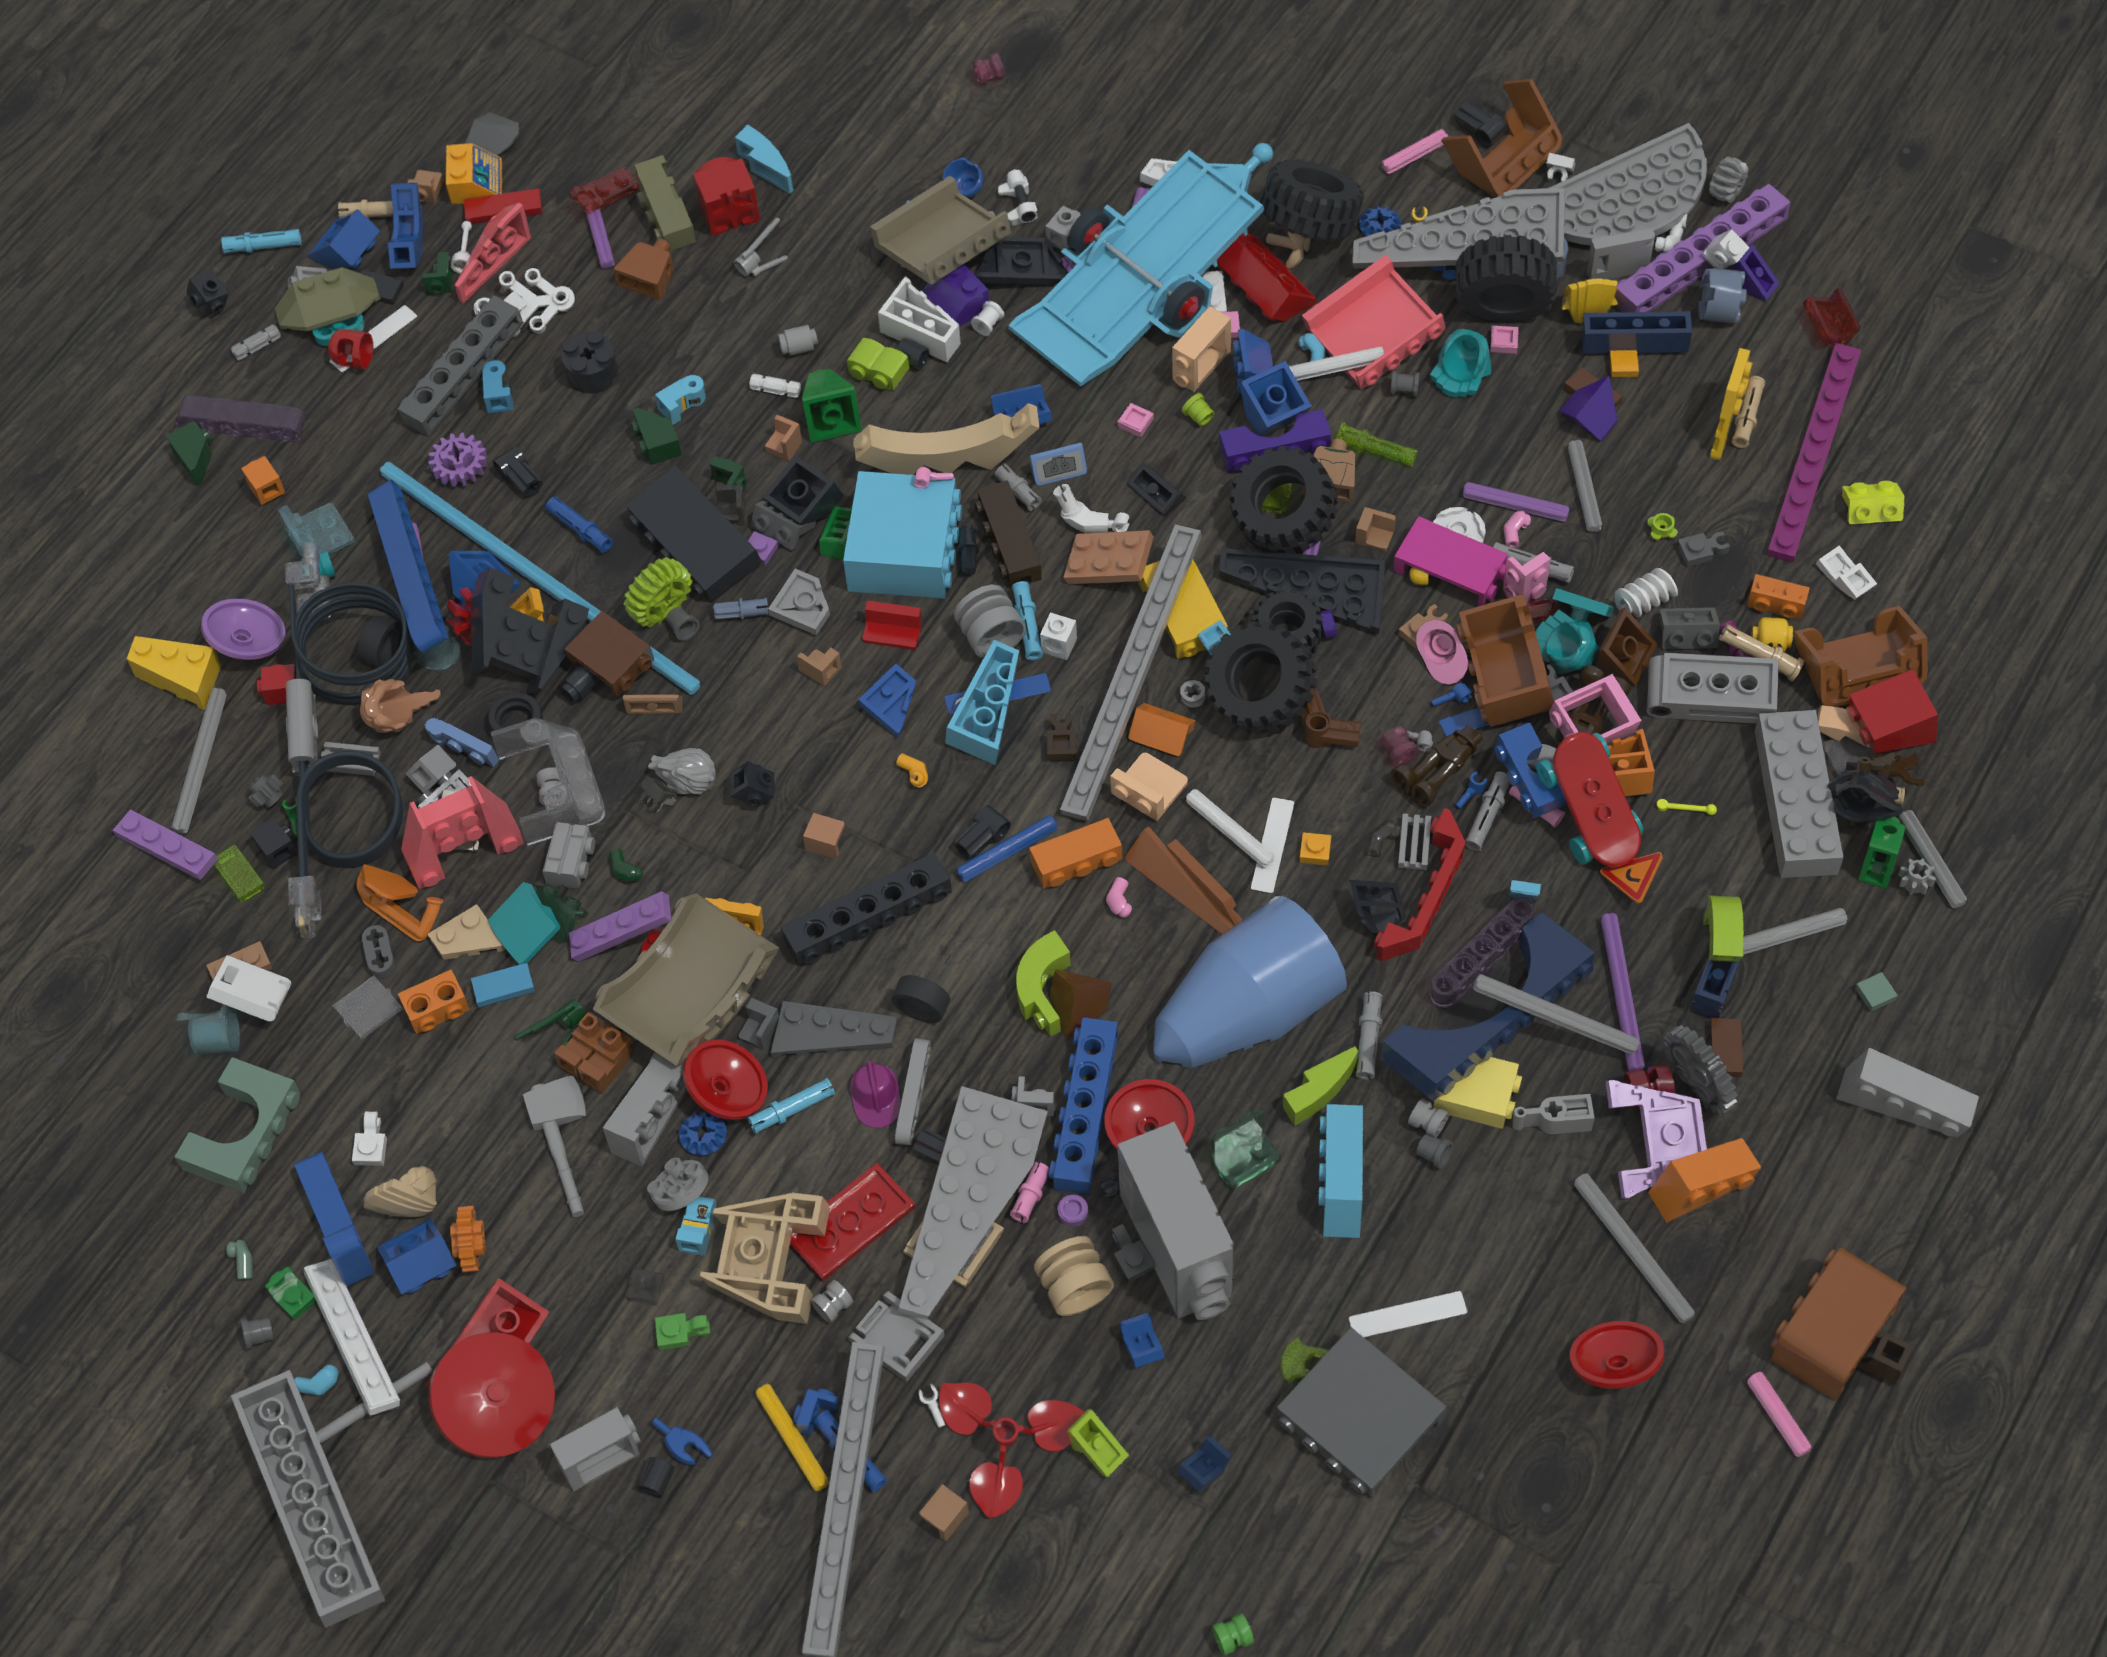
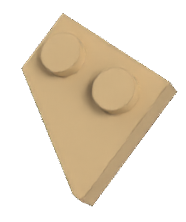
M477 904L427 934L443 960L458 958L461 955H480V951L497 949V952L506 950Z

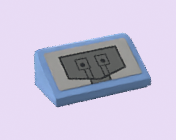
M1082 443L1030 456L1031 473L1036 486L1087 473Z

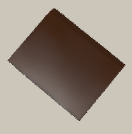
M1626 608L1620 610L1602 644L1596 667L1604 673V676L1613 674L1614 677L1622 678L1633 687L1637 685L1657 643Z

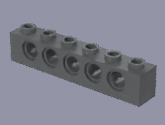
M493 295L481 307L476 317L465 326L460 336L451 342L444 355L435 361L427 375L418 381L416 388L411 394L402 400L398 411L403 422L429 437L482 374L484 365L489 361H493L524 324L519 309Z

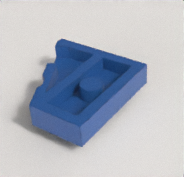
M895 664L858 699V705L898 738L914 693L916 680Z

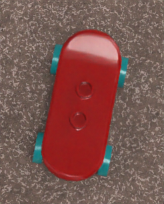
M1577 732L1569 735L1558 745L1553 757V764L1549 760L1544 759L1536 764V770L1542 783L1547 788L1551 789L1558 784L1560 785L1581 836L1578 835L1569 841L1570 849L1576 860L1580 864L1585 865L1594 858L1603 865L1620 867L1632 861L1639 852L1643 826L1639 817L1631 810L1611 765L1609 747L1605 739L1597 732L1594 734Z

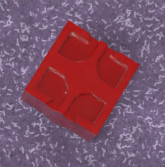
M729 157L715 158L703 164L693 174V184L697 191L699 207L712 236L727 232L730 226L733 229H737L740 223L747 226L760 222L755 187L742 159L735 160Z

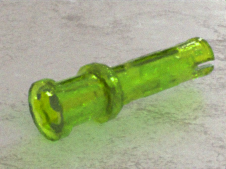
M1343 421L1341 423L1336 439L1344 440L1347 446L1356 448L1357 452L1361 453L1367 450L1413 466L1418 453L1417 449L1370 435L1371 432L1368 429L1359 430L1348 426L1347 422Z

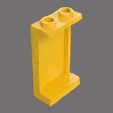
M1192 560L1166 625V630L1175 646L1177 659L1191 657L1205 650L1206 648L1200 641L1198 634L1221 620L1228 630V625L1194 560ZM1160 561L1145 566L1142 580L1139 581L1143 592H1148Z

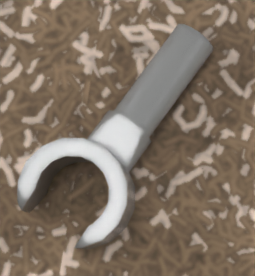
M1399 727L1396 729V734L1417 741V750L1424 753H1429L1432 750L1433 741L1429 731H1420L1418 734Z

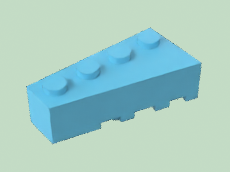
M993 640L947 726L946 744L996 765L1015 678L1019 650Z
M1327 1104L1326 1116H1320V1134H1326L1325 1140H1320L1319 1158H1325V1163L1319 1164V1181L1325 1182L1324 1187H1319V1205L1324 1206L1323 1237L1360 1238L1363 1106Z

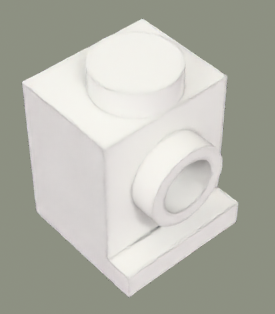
M1731 229L1717 235L1703 251L1702 255L1714 268L1724 269L1737 263L1749 247Z

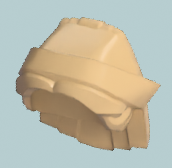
M425 1166L414 1167L399 1180L392 1179L372 1188L365 1195L364 1208L387 1214L389 1217H421L429 1214L437 1205L435 1184L437 1180L434 1172Z

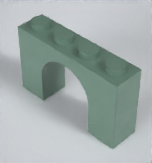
M232 1057L218 1083L225 1095L251 1104L259 1109L256 1126L245 1138L233 1143H218L189 1132L176 1153L175 1159L184 1171L245 1193L248 1185L253 1184L261 1162L269 1156L275 1137L283 1131L289 1112L298 1105L300 1091L294 1080Z

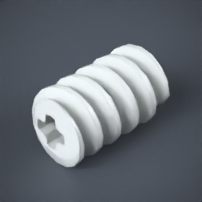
M1656 568L1651 573L1643 575L1642 578L1634 580L1633 583L1625 585L1624 588L1616 590L1614 599L1619 611L1622 608H1626L1630 614L1632 613L1635 617L1639 618L1642 616V610L1648 613L1651 611V605L1657 608L1660 606V600L1666 603L1669 601V596L1673 598L1678 596V589L1674 580L1666 571Z

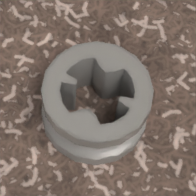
M1191 680L1182 685L1180 689L1181 700L1187 707L1196 708L1205 702V687L1201 682ZM1198 691V695H1193L1192 698L1188 696V692Z

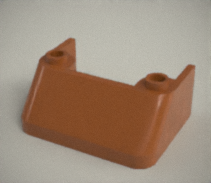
M1533 79L1505 81L1503 83L1513 103V106L1505 115L1509 135L1484 158H1482L1470 135L1444 137L1441 140L1458 173L1495 198L1503 196V192L1516 190L1548 160L1549 153L1554 154L1559 150L1562 143L1561 133Z

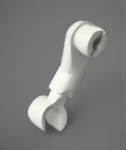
M1687 214L1677 225L1671 228L1666 238L1657 237L1656 251L1667 253L1680 241L1683 229L1686 228Z

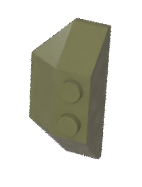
M342 267L292 282L275 307L280 329L289 328L292 330L309 331L358 316L369 308L373 302H377L380 296L375 280L372 277Z

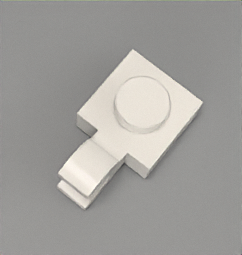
M365 1112L364 1133H355L352 1155L354 1165L384 1166L387 1137L385 1134H379L381 1118H377V1112Z

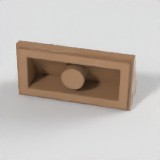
M623 695V702L628 714L682 713L683 697L682 695Z

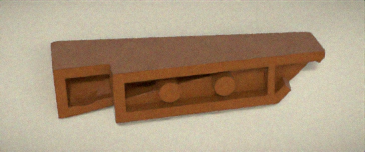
M1149 826L1143 830L1125 856L1127 863L1221 934H1224L1243 920L1233 910L1236 903L1232 896L1176 839L1166 847Z

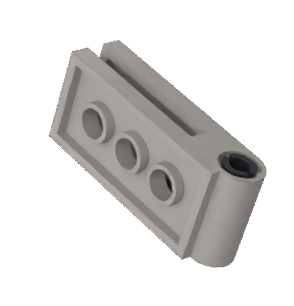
M1664 653V655L1652 657L1649 660L1647 713L1656 718L1757 724L1759 713H1775L1777 711L1779 659Z

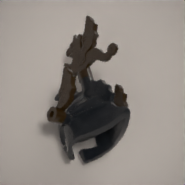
M1894 752L1890 754L1878 753L1875 760L1873 757H1860L1858 762H1847L1844 773L1836 776L1827 785L1836 798L1833 802V809L1840 816L1847 819L1850 826L1854 827L1860 826L1861 822L1879 821L1900 815L1903 812V808L1894 801L1899 798V790L1895 784L1888 780V777L1893 775L1900 777L1909 785L1924 786V780L1912 779L1907 772L1908 770H1914V767L1918 766V754L1901 759V756H1896Z

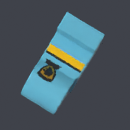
M689 375L655 394L658 410L665 418L671 420L672 425L681 420L680 413L690 407L699 406L705 401L704 381L699 376Z
M699 1196L687 1205L686 1215H684L681 1229H678L676 1236L680 1252L706 1256L715 1219L713 1210L716 1208V1199Z

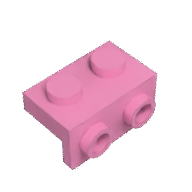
M1542 552L1522 566L1513 556L1509 557L1506 562L1503 585L1506 596L1510 598L1524 594L1527 602L1533 598H1540L1547 589L1551 559Z

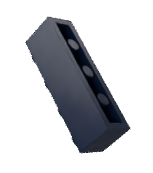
M1690 312L1583 314L1581 328L1582 354L1610 353V351L1637 350V353L1689 352L1692 337Z

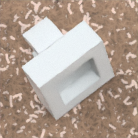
M1549 153L1547 166L1550 168L1548 171L1549 180H1552L1553 174L1557 171L1563 174L1561 182L1567 180V172L1573 173L1575 159Z

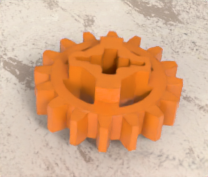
M474 1206L458 1207L456 1223H452L450 1227L453 1257H459L462 1272L479 1271L480 1255H484V1252H486L483 1220L477 1221Z

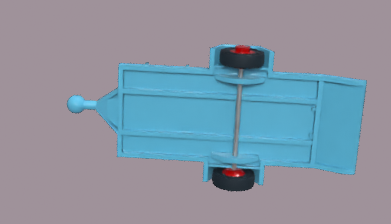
M1266 143L1256 145L1253 149V157L1245 165L1209 164L1188 150L1124 217L1109 205H1106L1103 211L1097 208H1090L1083 212L1072 225L1068 235V242L1076 251L1067 248L1061 251L1077 265L1040 303L1018 315L1008 325V329L1079 386H1082L1115 365L1153 324L1166 334L1181 338L1211 304L1213 285L1201 277V275L1211 265L1217 267V259L1241 234L1247 236V228L1264 211L1263 205L1247 194L1251 179V172L1259 164H1266L1272 159L1273 150L1271 146Z

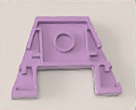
M1615 1080L1605 1081L1609 1108L1635 1105L1640 1107L1648 1162L1647 1168L1618 1171L1621 1199L1630 1198L1652 1187L1671 1161L1707 1149L1700 1099L1620 1083V1081Z

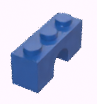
M1527 723L1500 734L1494 749L1498 760L1501 763L1504 762L1508 769L1507 775L1512 786H1517L1521 794L1520 801L1526 811L1529 810L1532 817L1536 818L1563 807L1566 800L1559 784L1551 789L1547 788L1542 783L1538 774L1528 767V762L1539 758L1543 746L1531 724Z

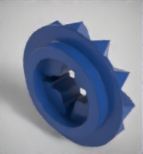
M1377 205L1375 209L1367 208L1365 214H1361L1359 225L1365 236L1382 231L1388 233L1400 229L1401 218L1398 217L1397 211H1391L1388 206L1379 208ZM1378 218L1382 219V221L1384 222L1383 228H1381V225H1379L1377 221Z
M694 1111L690 1117L684 1118L683 1124L679 1128V1138L682 1146L694 1155L702 1156L714 1153L723 1145L727 1135L725 1122L720 1117L714 1116L707 1111L700 1113ZM705 1124L707 1131L710 1133H705L700 1142L698 1133L695 1130H700L701 1126Z

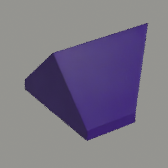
M1748 244L1749 249L1735 263L1734 270L1745 272L1742 289H1746V293L1766 301L1779 285V281L1754 245Z
M1609 376L1576 390L1560 410L1561 414L1600 442L1603 441L1618 422Z

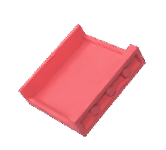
M1384 255L1302 315L1306 330L1318 338L1325 351L1331 357L1375 347L1383 348L1384 354L1371 364L1343 370L1361 390L1376 383L1380 376L1389 370L1395 369L1402 360L1409 355L1416 354L1424 344L1431 339L1438 338L1446 329L1443 315L1441 313L1436 315L1394 270L1392 260L1387 255Z

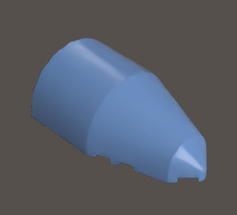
M1276 896L1208 944L1155 1020L1154 1060L1160 1064L1161 1061L1182 1064V1067L1194 1068L1226 1057L1227 1053L1242 1048L1247 1050L1253 1048L1254 1044L1269 1039L1270 1042L1281 1038L1345 991L1347 982L1344 967L1338 953L1324 931L1296 902L1284 896Z

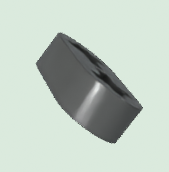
M372 925L363 932L362 943L371 974L375 978L384 979L391 976L395 971L394 955L386 929L379 925ZM379 936L380 947L375 948L373 937ZM380 956L383 957L385 962L383 968L378 967V957Z

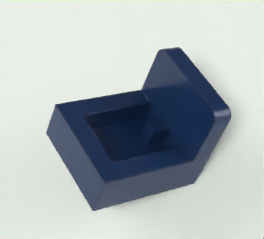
M1208 1436L1204 1439L1200 1449L1179 1465L1177 1473L1200 1493L1223 1475L1232 1456L1215 1439Z

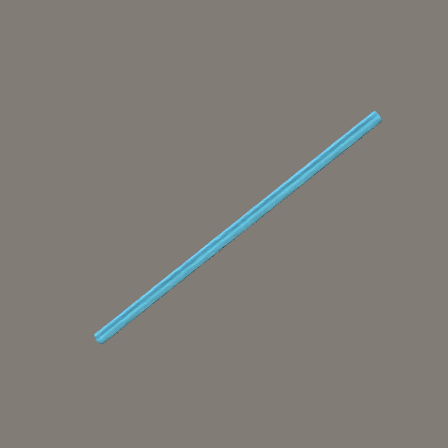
M386 462L380 468L383 477L387 480L392 479L401 490L556 600L568 599L589 608L587 622L590 623L601 612L391 462ZM651 647L654 655L652 668L689 694H695L699 690L700 682L698 679Z

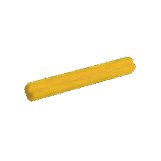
M765 1384L756 1390L757 1398L813 1489L820 1491L827 1487L829 1484L827 1476L771 1385Z

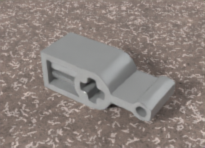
M1581 1094L1546 1098L1541 1103L1540 1108L1525 1109L1524 1107H1517L1513 1112L1512 1127L1515 1130H1521L1524 1127L1539 1126L1547 1134L1592 1131L1594 1112L1591 1095Z

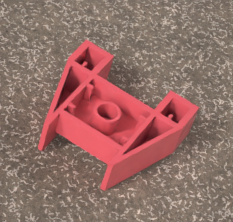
M472 776L468 777L470 786L419 809H417L414 801L409 805L401 850L419 890L434 886L439 881L445 879L437 855L443 852H450L463 843L477 840L487 833L498 855L504 852H511L524 844L520 830L507 804Z

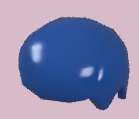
M965 158L951 161L944 169L942 176L943 180L948 176L956 179L959 193L969 199L976 196L981 190L984 176L979 166Z

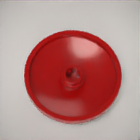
M499 1332L476 1334L453 1346L436 1366L429 1387L430 1411L440 1433L457 1449L480 1458L506 1457L529 1446L547 1426L552 1415L555 1400L553 1378L548 1365L539 1352L524 1340Z

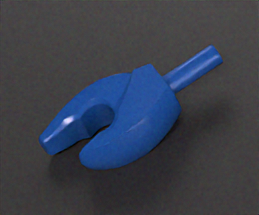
M657 1417L652 1421L654 1426L667 1435L664 1439L666 1448L678 1461L688 1465L695 1464L693 1458L685 1452V1449L689 1446H694L697 1451L702 1452L709 1459L713 1457L711 1449L697 1433L678 1426L670 1429Z

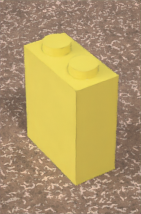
M1493 1057L1488 1061H1481L1467 1078L1462 1077L1455 1083V1086L1448 1094H1442L1434 1100L1433 1108H1441L1447 1111L1450 1116L1503 1129L1505 1119L1511 1120L1516 1102L1510 1101L1512 1093H1519L1522 1076L1517 1075L1519 1064Z

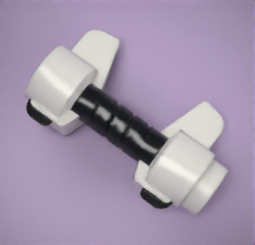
M1020 170L1010 171L1007 175L1008 183L998 187L999 195L1017 197L1019 203L1016 209L1007 214L1009 225L1015 226L1032 222L1037 219L1039 206L1035 205V202L1028 201L1027 194H1029L1028 185L1030 180L1028 177H1024Z

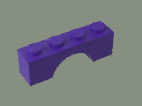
M1321 409L1298 414L1293 428L1279 437H1261L1252 433L1246 426L1219 431V448L1227 472L1239 471L1243 464L1248 466L1252 462L1251 457L1256 454L1261 456L1265 454L1264 450L1269 448L1278 451L1279 446H1288L1290 451H1292L1294 447L1303 449L1305 454H1314L1319 446L1330 447L1332 434L1324 411Z

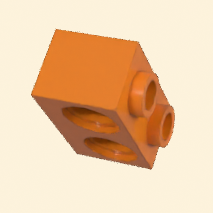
M452 969L398 993L416 1034L430 1031L438 1024L449 1019H456L463 1015L464 1012L470 1010ZM447 996H453L449 1000H443ZM426 1008L425 1011L416 1013L419 1009Z

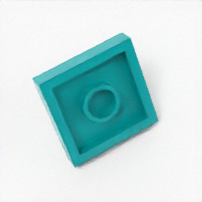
M1557 588L1552 598L1571 605L1573 610L1570 618L1574 621L1586 622L1588 614H1592V612L1611 617L1614 606Z

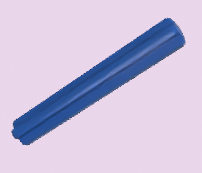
M1048 815L957 867L959 878L963 882H967L1056 831V821L1051 815Z

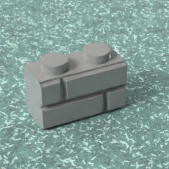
M561 822L555 824L543 868V875L548 885L560 887L563 885L568 888L578 889L581 879L587 878L589 864L586 862L588 854H593L595 848V838L591 836L589 827Z

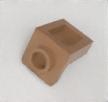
M418 170L415 179H409L407 183L418 182L420 202L435 203L444 178L442 173Z

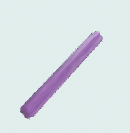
M1606 913L1602 915L1601 924L1620 1028L1622 1032L1639 1039L1636 1052L1633 1054L1625 1052L1628 1070L1640 1068L1644 1070V1058L1618 917L1615 913Z

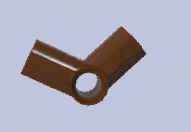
M1311 688L1310 693L1314 697L1311 703L1306 702L1303 708L1306 711L1300 717L1305 731L1304 740L1312 747H1322L1327 743L1358 747L1361 722L1330 718L1325 713L1319 692Z

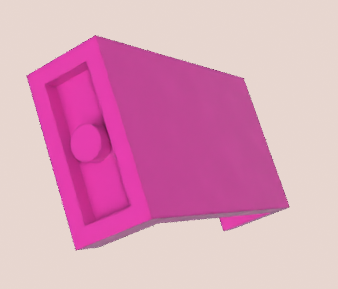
M1418 516L1394 556L1393 572L1403 576L1409 566L1479 595L1477 606L1479 607L1485 605L1488 600L1492 601L1498 589L1497 583L1499 580L1504 581L1508 553Z

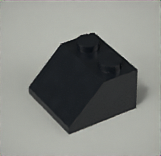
M795 456L762 497L800 525H805L827 517L844 495L835 482Z

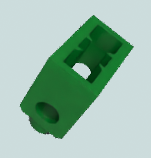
M1892 817L1876 821L1859 875V881L1887 888L1906 828L1903 824H1900L1898 818ZM1877 851L1887 854L1885 862L1875 860Z

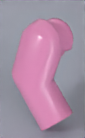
M1524 511L1515 512L1503 527L1505 543L1508 547L1516 548L1519 546L1518 530L1526 528L1531 523L1530 515L1525 514Z

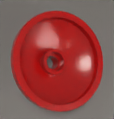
M708 1040L693 1048L684 1062L683 1078L689 1094L701 1108L714 1116L729 1120L743 1119L753 1115L766 1099L768 1084L761 1064L748 1050L738 1044L726 1040Z
M1143 1079L1125 1085L1113 1095L1105 1111V1131L1110 1143L1117 1151L1119 1143L1147 1133L1145 1131L1147 1127L1157 1129L1175 1122L1186 1145L1190 1141L1194 1130V1111L1190 1101L1180 1089L1161 1080Z
M1612 1321L1591 1327L1576 1338L1570 1349L1571 1366L1576 1375L1589 1384L1607 1389L1628 1388L1646 1381L1660 1369L1665 1357L1664 1345L1660 1336L1651 1328L1630 1321Z

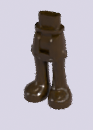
M1592 665L1583 666L1579 673L1582 688L1605 678L1604 673ZM1615 677L1625 695L1628 696L1631 690L1630 685L1622 678ZM1600 697L1592 715H1588L1587 711L1593 700L1574 708L1572 712L1568 713L1578 732H1588L1590 734L1597 732L1601 734L1603 730L1602 724L1609 709ZM1561 736L1559 741L1560 743L1564 739V736Z
M1465 726L1461 731L1455 730L1453 734L1434 743L1431 747L1432 750L1412 769L1403 764L1394 767L1390 773L1391 778L1403 794L1407 796L1411 793L1412 800L1416 804L1423 807L1430 806L1436 799L1438 788L1450 775L1462 769L1470 755L1477 751V745L1483 738L1470 726ZM1437 764L1441 766L1426 781L1422 780Z

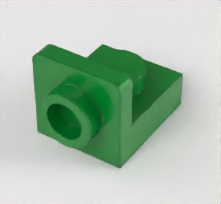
M289 1266L273 1274L265 1285L271 1298L294 1321L317 1302L314 1294L295 1276Z

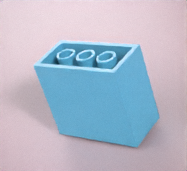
M858 471L843 559L849 592L945 599L946 588H951L952 585L950 565H955L956 551L953 549L954 543H958L959 527H956L957 521L962 519V505H960L961 490L956 489L955 478L953 480H930L929 486L922 489L914 485L916 475Z

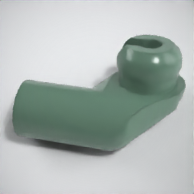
M243 1240L229 1242L227 1244V1256L231 1258L237 1257V1280L253 1279L252 1255L246 1242Z

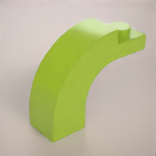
M1708 895L1703 925L1710 926L1709 960L1739 962L1743 957V911L1741 900L1739 897Z
M1055 930L1037 940L1026 951L1020 961L1016 978L1018 1003L1025 1020L1034 1017L1038 1027L1041 1030L1045 1028L1050 1037L1061 1032L1060 1018L1044 996L1042 990L1047 980L1054 975L1055 969L1063 970L1071 966L1070 951Z

